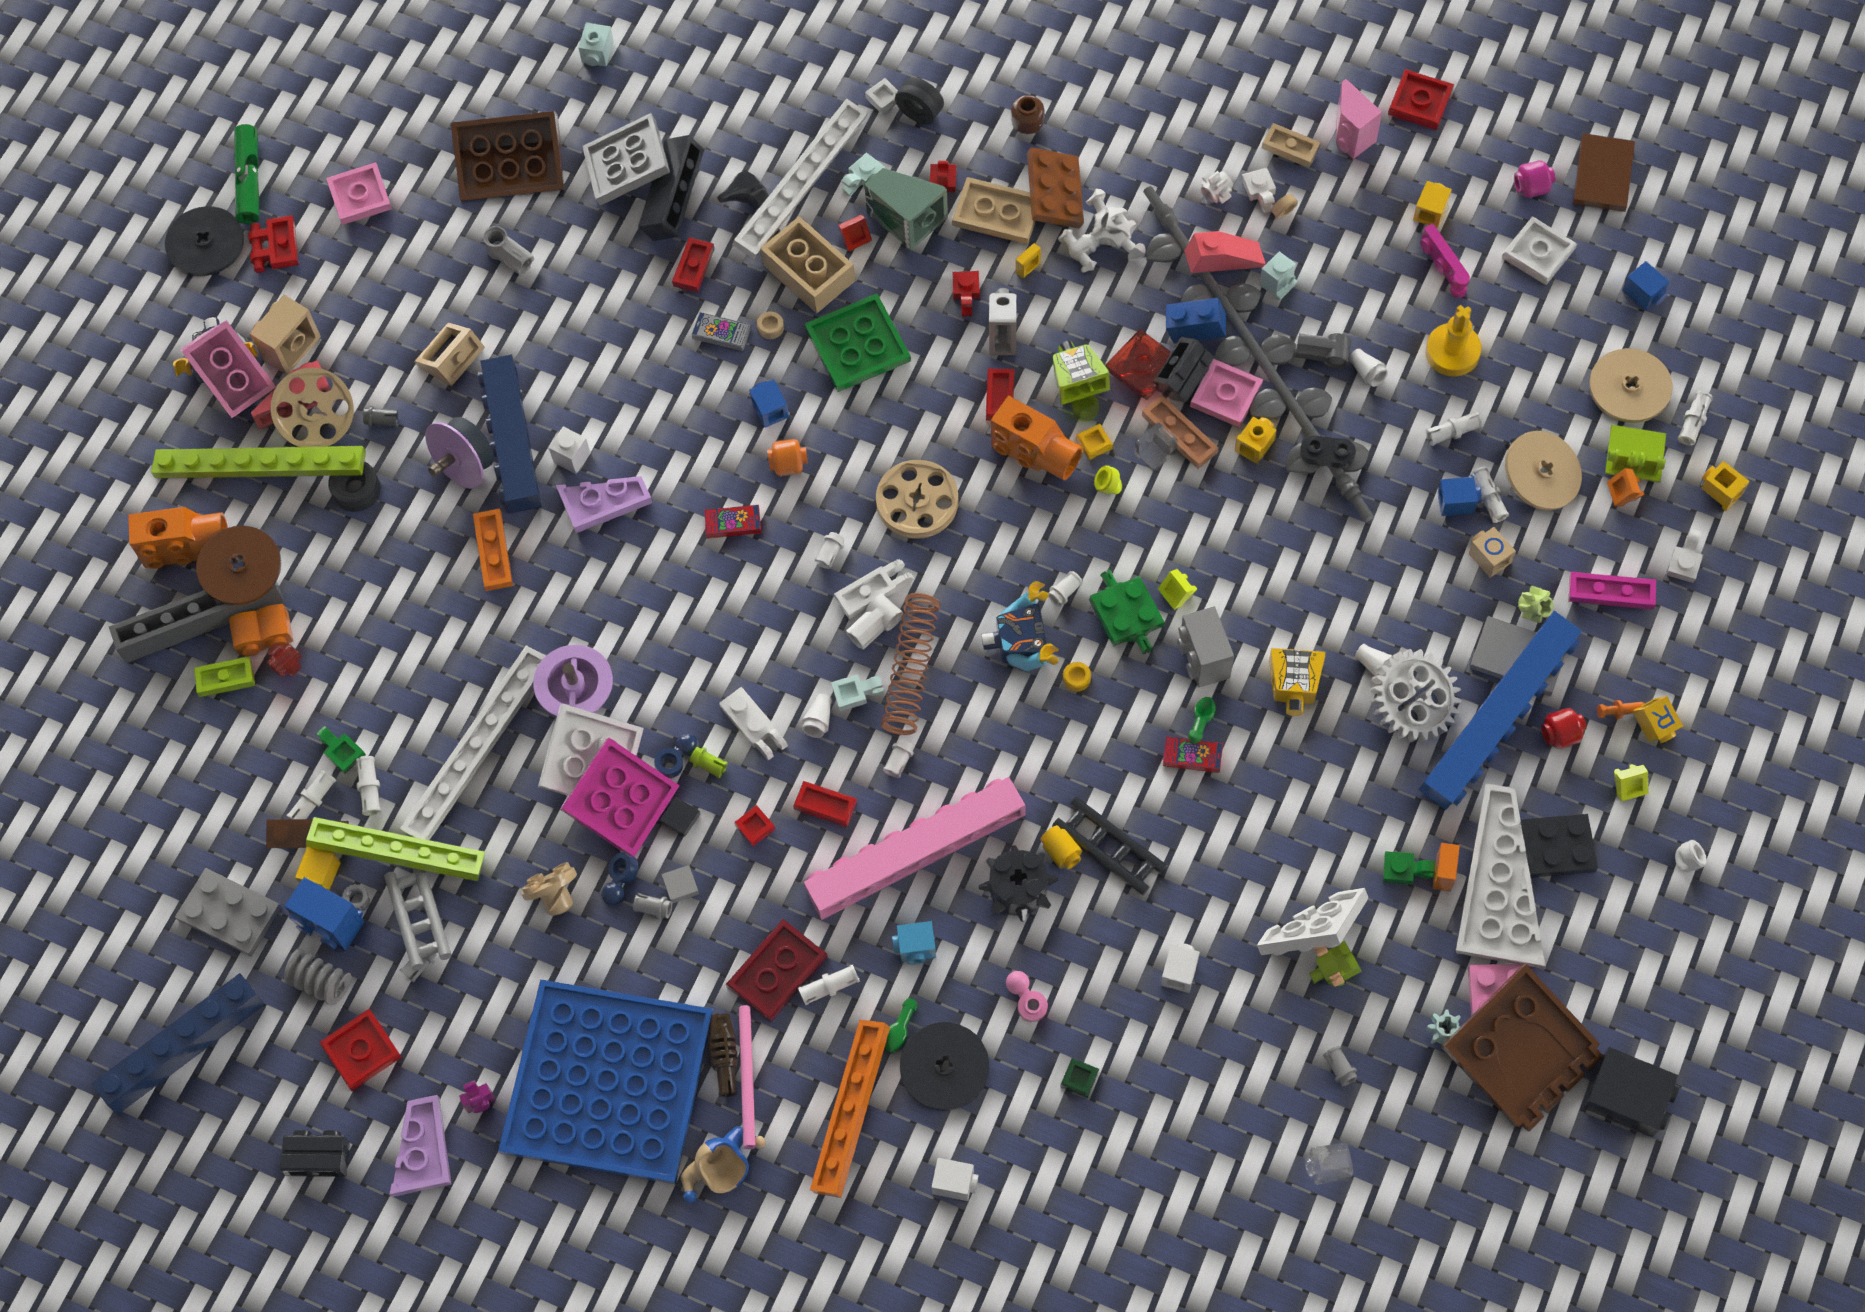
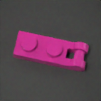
M1431 224L1423 229L1420 241L1421 247L1434 260L1437 271L1441 275L1443 274L1451 284V294L1456 298H1461L1467 291V285L1470 280L1469 273L1434 224Z

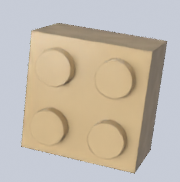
M283 295L279 301L272 304L269 312L261 321H258L253 326L250 332L262 360L286 375L291 372L321 337L310 311L286 295Z

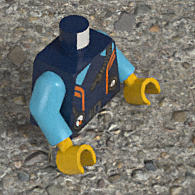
M1038 581L1030 584L1029 592L1013 602L996 617L997 631L981 634L984 650L1000 648L1002 662L1009 663L1024 671H1031L1046 665V663L1052 665L1058 663L1059 658L1051 654L1059 651V649L1052 644H1047L1040 604L1036 603V599L1044 601L1048 598V593L1045 591H1041L1038 594L1045 584Z

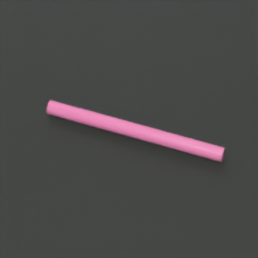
M743 1005L739 1007L744 1149H754L756 1143L750 1006Z

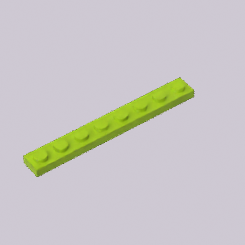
M363 446L156 449L151 474L154 478L362 475L366 450Z

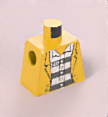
M1271 648L1269 668L1273 697L1275 701L1286 702L1287 715L1301 716L1303 715L1304 703L1312 704L1315 702L1325 652Z

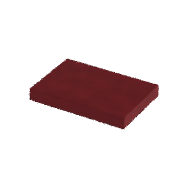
M782 919L726 983V987L769 1022H772L799 991L798 988L802 987L826 960L828 954Z

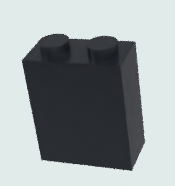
M1608 1047L1603 1054L1584 1109L1653 1137L1659 1129L1664 1131L1670 1114L1665 1111L1669 1102L1674 1103L1680 1086L1675 1085L1678 1075Z

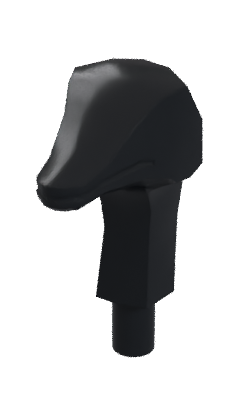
M743 170L734 177L731 184L718 195L717 199L720 203L727 201L748 203L757 212L769 197V194L755 175L747 170ZM780 229L777 230L773 237L780 232Z

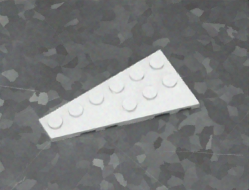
M1486 784L1456 953L1520 965L1527 964L1531 967L1546 969L1515 788Z

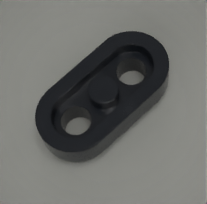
M1310 435L1302 441L1300 455L1308 464L1346 468L1354 462L1356 448L1347 439ZM1317 445L1319 449L1313 450L1310 446ZM1343 448L1347 452L1339 453L1337 450Z

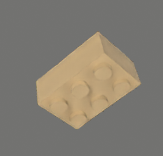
M800 216L760 248L763 266L816 313L821 311L855 282L854 264Z

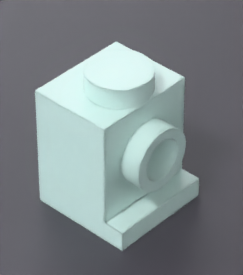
M1279 251L1262 268L1260 286L1278 300H1281L1297 284L1294 275L1296 263Z

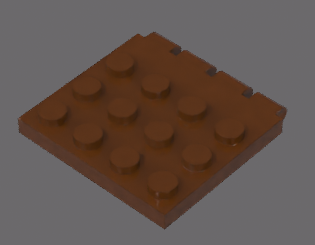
M1527 964L1522 965L1441 1046L1515 1127L1522 1125L1528 1132L1544 1118L1543 1113L1538 1109L1539 1106L1543 1111L1549 1113L1565 1096L1558 1088L1559 1086L1566 1092H1569L1585 1076L1584 1072L1578 1067L1579 1065L1589 1072L1603 1058V1055L1597 1049L1600 1043Z

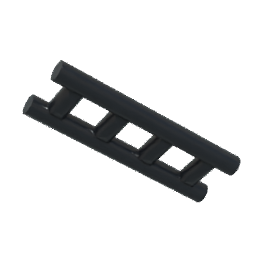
M1075 797L1070 806L1076 812L1066 823L1057 818L1052 827L1058 825L1061 829H1065L1083 851L1144 896L1150 886L1143 881L1153 869L1162 874L1168 865L1081 799ZM1085 817L1099 827L1089 840L1075 830ZM1107 835L1121 844L1112 857L1098 848ZM1130 852L1144 861L1135 874L1121 865Z

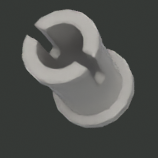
M638 893L634 899L633 910L635 912L655 915L659 920H662L663 918H669L672 911V901H668L667 897L659 899Z
M433 954L422 958L423 968L420 970H412L410 961H408L400 971L412 982H415L417 977L430 963H435L433 959L437 955Z
M1335 1046L1323 1054L1336 1075L1335 1081L1337 1083L1347 1086L1358 1078L1355 1074L1357 1072L1356 1068L1350 1066L1340 1046Z

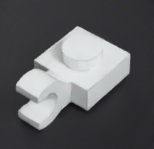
M1263 168L1242 174V182L1250 201L1258 199L1263 213L1271 212L1272 203H1275L1273 195L1275 194L1276 187L1268 169Z
M1690 529L1684 547H1675L1666 575L1691 583L1695 582L1703 557L1702 554L1695 552L1701 536L1700 532Z

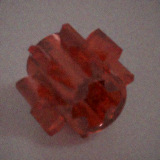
M276 643L267 652L271 656L267 664L280 677H283L286 673L293 677L302 668L298 662L302 658L301 654L289 643H286L284 646Z

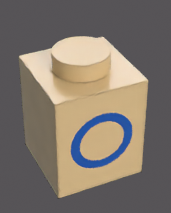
M1493 527L1486 533L1481 531L1472 538L1469 555L1491 578L1512 563L1516 551Z

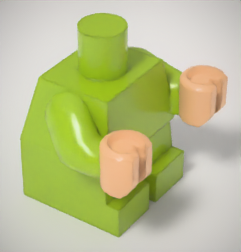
M1345 940L1329 950L1325 946L1313 948L1317 954L1316 963L1319 967L1309 973L1314 984L1325 978L1331 986L1344 985V980L1362 972Z

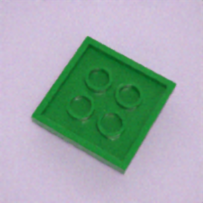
M877 293L804 324L805 330L837 392L911 362V356Z

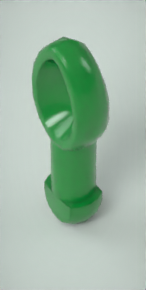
M1204 697L1195 705L1193 712L1195 722L1192 730H1189L1188 739L1193 744L1199 743L1202 740V733L1206 723L1210 722L1215 715L1216 706L1211 697Z
M907 998L903 1002V1008L897 1021L890 1025L885 1044L888 1052L899 1050L906 1042L908 1036L907 1025L913 1012L917 1010V1002L912 998Z

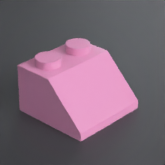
M1347 79L1342 81L1337 107L1336 143L1342 152L1348 153L1354 159L1377 141L1382 111Z

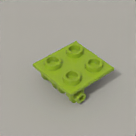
M1611 425L1605 474L1616 475L1624 468L1633 469L1635 476L1640 480L1660 483L1662 470H1664L1666 459H1663L1666 433Z

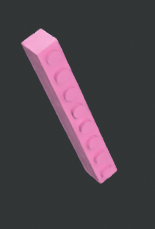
M1009 777L1003 780L995 779L984 790L978 793L970 792L963 796L960 802L952 806H942L935 812V815L927 819L919 818L915 820L909 828L902 832L894 831L888 834L884 841L876 845L869 844L859 850V854L851 858L844 857L837 860L833 867L824 872L819 870L812 873L804 881L805 891L820 919L823 920L1025 816V803Z

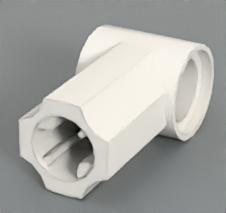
M880 594L870 602L866 613L846 630V634L858 648L864 650L884 630L889 631L894 628L901 620L903 612L883 594Z

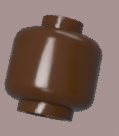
M1031 95L1017 98L1011 107L1012 126L1022 134L1028 135L1038 132L1043 127L1045 120L1043 103L1040 99Z

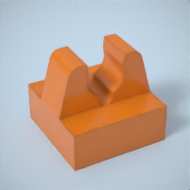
M1624 468L1607 481L1614 506L1623 507L1644 495V492L1639 489L1638 482L1640 480L1635 476L1633 469Z

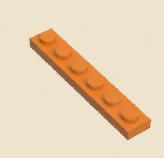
M859 1020L810 1190L815 1194L842 1197L889 1034L890 1026L886 1023Z

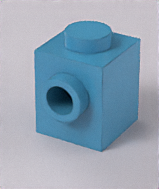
M932 921L897 925L898 935L892 936L894 954L900 953L901 962L915 965L925 962V959L936 958Z

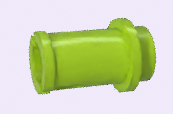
M696 747L689 762L693 763L694 768L700 767L720 778L722 776L721 773L725 772L728 762L706 752L707 748L705 747L702 749Z

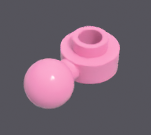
M1011 972L1006 979V987L1011 993L1017 994L1020 997L1018 1002L1019 1015L1028 1022L1041 1020L1048 1008L1046 998L1040 992L1028 989L1029 978L1024 972ZM1029 1001H1036L1038 1009L1030 1010L1027 1003Z

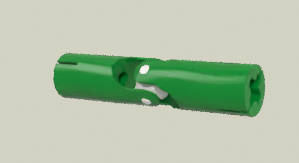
M241 124L234 129L235 218L239 223L252 224L259 221L258 130L252 125Z

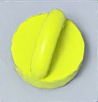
M1111 466L1101 467L1094 480L1096 490L1104 494H1119L1122 490L1119 471Z

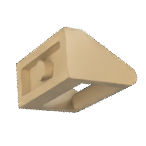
M447 323L414 362L418 367L435 378L452 386L482 352L485 346L471 329ZM451 335L456 337L435 362L429 361Z

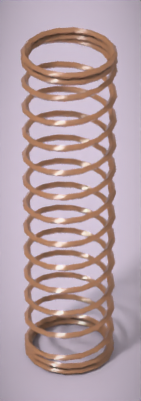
M912 593L905 597V605L903 607L905 613L901 617L903 623L899 627L901 633L898 635L899 643L896 645L898 653L894 655L896 663L892 665L894 673L890 675L892 683L888 686L890 693L886 696L888 704L884 706L886 714L883 715L881 721L883 729L898 735H912L917 731V725L914 722H917L919 718L909 712L921 710L919 705L912 702H920L923 699L921 695L915 692H921L925 689L922 684L917 682H923L927 679L920 672L928 670L927 665L922 662L930 660L928 654L924 652L932 650L930 644L926 642L934 640V637L928 632L936 630V627L929 622L937 621L938 618L933 613L940 609L938 599L923 593ZM912 598H922V599H926V600H929V601L914 600V601H910V602H909L908 599H912ZM912 603H927L935 607H920ZM908 606L913 610L907 612L906 607ZM910 613H925L932 615L935 619L924 620L914 617ZM908 615L915 620L905 622L904 617ZM908 623H924L932 626L933 629H918ZM906 625L913 630L903 632L902 627ZM906 633H922L930 636L931 639H917ZM905 635L912 640L901 641L900 637ZM904 643H920L928 646L929 649H915ZM902 644L910 650L899 651L898 647ZM902 653H918L926 656L927 659H914ZM900 654L908 660L897 661L896 658ZM900 663H916L926 668L924 670L912 669ZM898 664L906 670L896 672L894 668ZM899 673H913L924 677V679H910ZM896 674L905 680L894 682L892 678ZM897 683L915 684L922 687V689H908ZM894 684L896 687L903 689V691L892 692L891 686ZM896 693L912 694L920 697V699H906L896 695ZM893 695L894 697L904 701L890 702L889 696ZM895 703L909 704V705H913V706L917 707L918 709H917V710L904 709V708L898 707V706H896V705H894V704H895ZM891 705L901 711L888 712L887 706ZM892 714H907L915 717L916 719L909 720L903 717H896ZM887 722L905 723L914 729H899L889 725Z

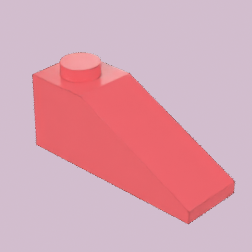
M1220 231L1194 233L1184 250L1191 273L1262 268L1266 265L1259 242Z
M317 360L312 363H305L290 373L303 368H322ZM325 376L317 380L318 390L321 392L331 390ZM294 378L289 383L290 391L295 394L301 393L305 388V383L300 378ZM274 390L251 412L259 429L274 424L271 416V399ZM299 400L297 401L299 404L305 406L304 408H306L307 410L317 406L318 402L313 401L312 404H305ZM282 402L277 406V414L282 418H287L293 413V408L288 402Z

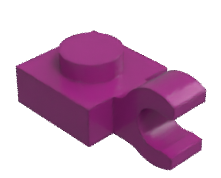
M475 1080L463 1085L466 1092L459 1095L462 1105L468 1114L471 1112H483L490 1107L491 1103L496 1101L488 1084L485 1083L477 1086Z

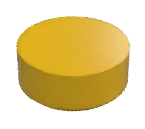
M1073 662L1065 667L1063 683L1069 690L1079 692L1085 690L1090 685L1091 671L1087 665L1081 662Z

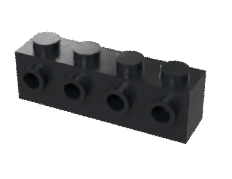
M690 135L665 139L663 148L670 172L652 181L638 225L653 241L675 238L679 235L705 150Z

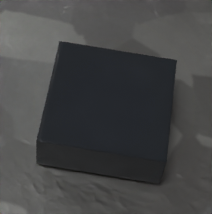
M675 797L660 819V822L685 837L701 814L698 809Z

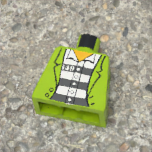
M1065 341L1059 345V353L1054 354L1052 357L1061 405L1110 390L1109 371L1089 345L1075 348L1071 341Z

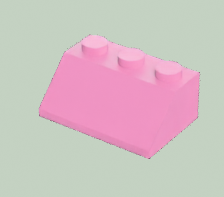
M227 320L203 333L181 349L182 353L231 418L276 388L275 384Z

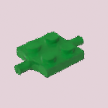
M1111 570L1102 572L1100 576L1107 588L1090 595L1089 602L1113 647L1124 642L1136 641L1143 655L1150 653L1153 647L1146 636L1150 632L1162 628L1165 621L1141 577L1117 583Z

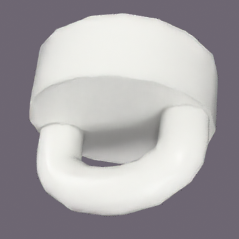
M1694 840L1683 843L1676 850L1675 854L1676 864L1683 872L1696 871L1706 865L1705 852L1701 845Z

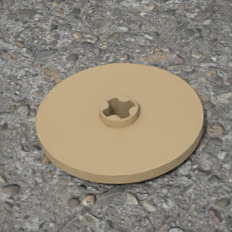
M1626 348L1609 352L1598 360L1590 375L1589 388L1594 402L1605 414L1619 421L1638 423L1658 416L1666 408L1672 395V379L1669 371L1658 358L1642 350ZM1632 382L1636 384L1635 387H1626V384H1631Z
M1545 431L1527 432L1518 437L1507 451L1505 458L1507 479L1514 492L1525 503L1541 510H1556L1569 504L1578 494L1582 482L1580 463L1572 448L1560 437ZM1543 467L1547 470L1544 474L1540 470Z

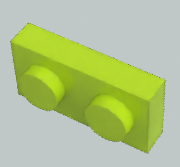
M249 656L194 668L196 691L199 697L255 686L253 664Z

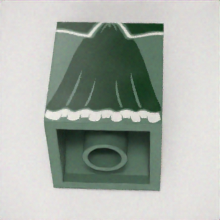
M882 168L876 174L870 175L864 184L867 214L910 250L948 218L947 189L941 185Z

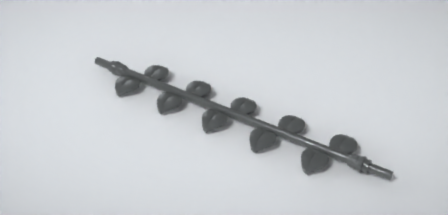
M1149 186L1144 189L1143 193L1155 209L1156 220L1171 234H1159L1151 240L1147 248L1146 260L1147 262H1172L1179 257L1181 249L1184 252L1189 241L1178 226V220L1176 215H1174L1173 209L1164 204L1153 187ZM1210 272L1198 273L1205 285L1197 284L1189 287L1185 291L1181 303L1219 298L1227 318L1240 336H1231L1224 339L1216 350L1215 360L1230 366H1240L1245 364L1252 354L1276 389H1265L1255 396L1250 408V417L1276 419L1285 412L1287 406L1307 437L1319 435L1308 418L1324 416L1330 408L1332 402L1331 395L1323 389L1308 388L1302 391L1296 400L1273 367V365L1286 364L1292 359L1296 349L1295 342L1286 336L1274 335L1264 340L1260 347L1238 315V313L1254 310L1259 303L1261 292L1250 284L1241 283L1229 288L1225 296ZM1352 442L1356 448L1354 462L1346 468H1328L1336 479V484L1339 491H1341L1342 498H1345L1347 502H1351L1364 522H1368L1373 519L1374 515L1361 497L1360 486L1345 472H1355L1362 469L1367 461L1369 451L1360 443ZM1301 443L1290 451L1286 461L1287 472L1308 474L1319 469L1320 465L1308 464L1302 459L1300 455ZM1317 445L1310 446L1313 450L1319 449ZM1343 448L1337 450L1339 453L1347 452Z

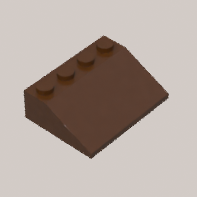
M555 111L450 122L460 201L564 190L561 139L558 115Z

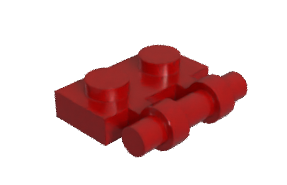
M292 215L266 219V229H261L258 223L250 225V232L248 233L249 243L252 245L250 261L254 265L256 273L265 271L264 264L266 261H270L273 269L299 265L295 221ZM265 241L269 243V248L267 249L262 248V244Z

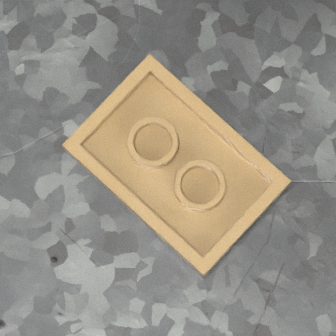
M969 177L966 178L952 218V226L1028 244L1035 224L1031 214L1030 192Z

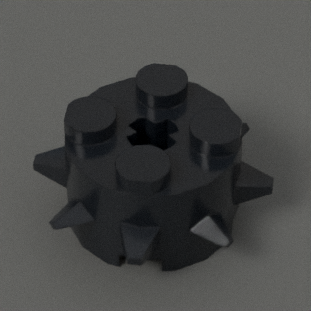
M1013 845L1011 851L998 855L996 859L988 857L986 863L990 868L989 881L978 885L979 890L990 892L994 903L992 908L993 914L996 915L1005 910L1007 914L1018 916L1020 921L1024 922L1026 915L1036 911L1037 907L1046 909L1051 907L1046 897L1047 886L1059 880L1058 877L1047 874L1043 863L1045 857L1043 852L1035 854L1034 852L1018 850L1017 846ZM1015 881H1022V885H1015Z

